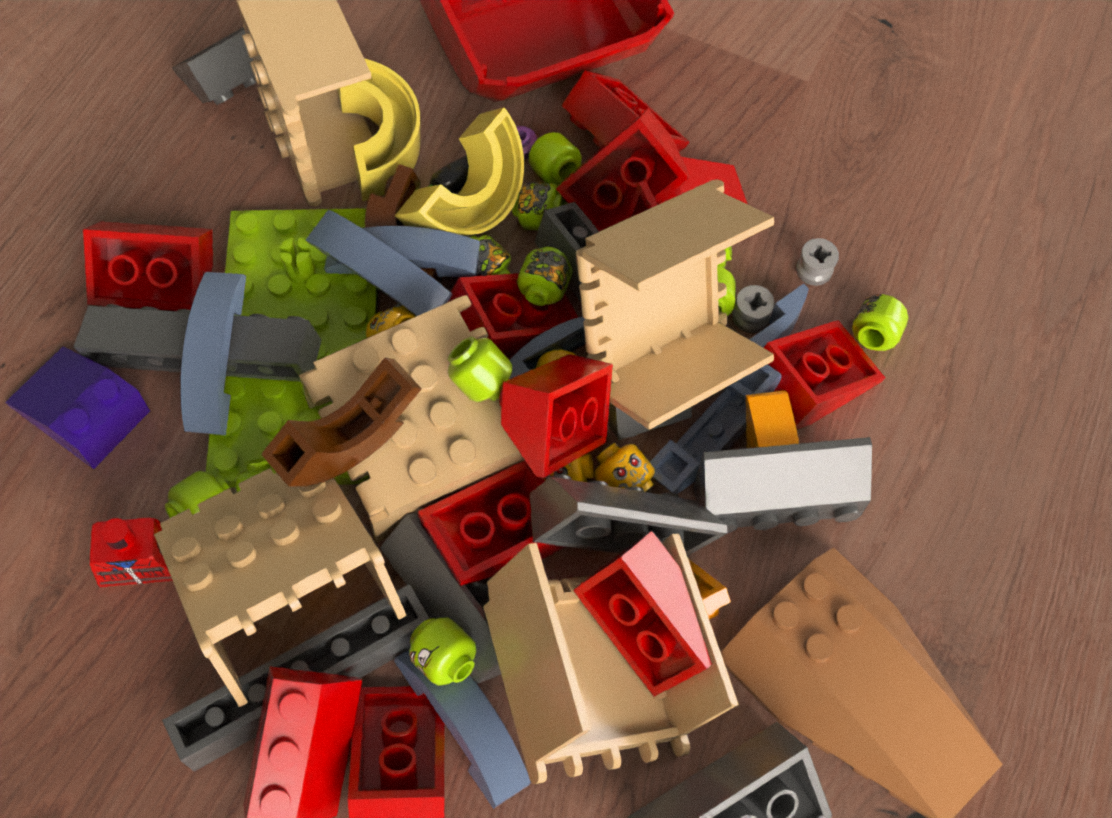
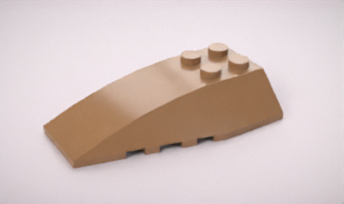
M834 547L810 562L765 604L721 651L726 669L780 724L791 731L796 730L813 741L812 744L827 754L835 755L852 766L853 771L868 780L870 778L889 790L888 793L926 818H954L1003 765L898 608Z

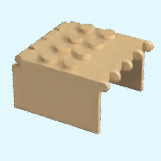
M236 0L245 30L242 38L249 57L253 58V61L250 62L253 75L257 84H260L257 90L264 109H268L264 111L270 131L274 132L275 135H279L275 137V141L282 159L289 157L310 206H318L322 202L320 192L357 180L353 146L366 142L373 136L362 115L342 113L337 89L372 78L371 72L337 0Z
M721 180L709 181L585 238L586 246L576 251L578 278L582 282L579 288L582 316L585 318L583 325L586 351L589 353L587 358L613 364L610 403L648 430L774 361L773 353L725 326L727 324V314L719 312L718 299L727 294L726 284L718 282L717 265L726 260V251L724 249L773 226L774 217L724 194V182Z
M468 296L459 297L313 362L314 369L299 375L310 409L329 401L332 402V404L318 411L320 418L328 416L348 402L385 357L395 359L422 388L399 416L404 424L372 455L347 471L351 481L359 480L367 475L370 478L357 485L355 489L368 515L371 516L369 520L372 536L376 543L388 538L407 514L417 513L525 460L501 426L502 408L500 407L499 399L494 401L486 399L481 402L471 401L448 376L450 364L448 356L461 341L468 337H474L475 339L488 337L484 327L470 332L459 313L471 306Z
M271 468L239 483L241 491L233 494L229 488L197 504L200 511L192 515L190 509H187L161 522L162 531L154 534L197 642L204 656L212 662L239 707L247 704L248 701L223 645L222 639L242 628L247 636L257 632L254 625L255 621L289 604L293 612L300 609L302 606L298 598L332 580L337 588L346 584L342 575L364 563L398 620L407 616L384 566L385 561L379 549L334 478L310 486H287L277 473L273 474Z
M671 534L661 543L681 569L712 665L701 673L655 697L573 591L589 576L563 578L561 581L558 579L547 580L537 543H531L526 545L487 582L490 601L483 607L529 779L533 784L546 781L547 771L545 764L563 761L566 774L569 777L580 776L583 772L581 757L601 754L604 765L608 770L617 769L621 766L620 750L638 747L642 760L648 763L658 759L656 744L670 741L676 756L688 755L690 752L688 733L739 705L679 534Z

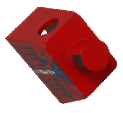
M150 517L125 520L113 518L108 521L92 524L89 560L99 587L173 581L163 555L159 552L160 548L154 534L162 531L159 520Z

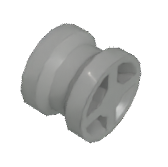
M821 238L811 239L806 242L796 264L798 277L809 285L818 286L827 283L832 277L834 268L839 260L837 247L832 242Z
M758 285L746 286L740 290L732 313L734 324L746 333H757L765 329L774 309L775 300L772 293Z

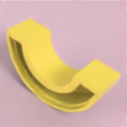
M365 59L372 78L337 89L342 113L360 114L370 118L380 127L378 132L368 141L353 146L355 171L362 201L369 200L371 193L378 196L384 195L386 182L391 175L395 174L398 165L414 169L420 152V109L413 90L396 72L368 59Z
M505 107L479 114L459 138L466 151L469 164L467 181L461 192L453 194L441 184L416 189L395 214V217L405 226L430 228L468 236L488 231L506 218L514 207L522 187L524 154L518 130Z

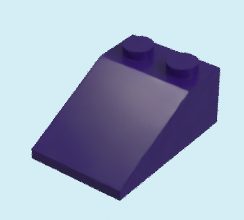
M64 346L5 402L10 408L92 469H95L150 412V409L135 387L107 367Z

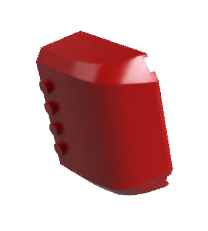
M419 0L463 86L470 93L493 102L504 101L579 75L585 70L590 71L645 52L674 16V11L668 0Z

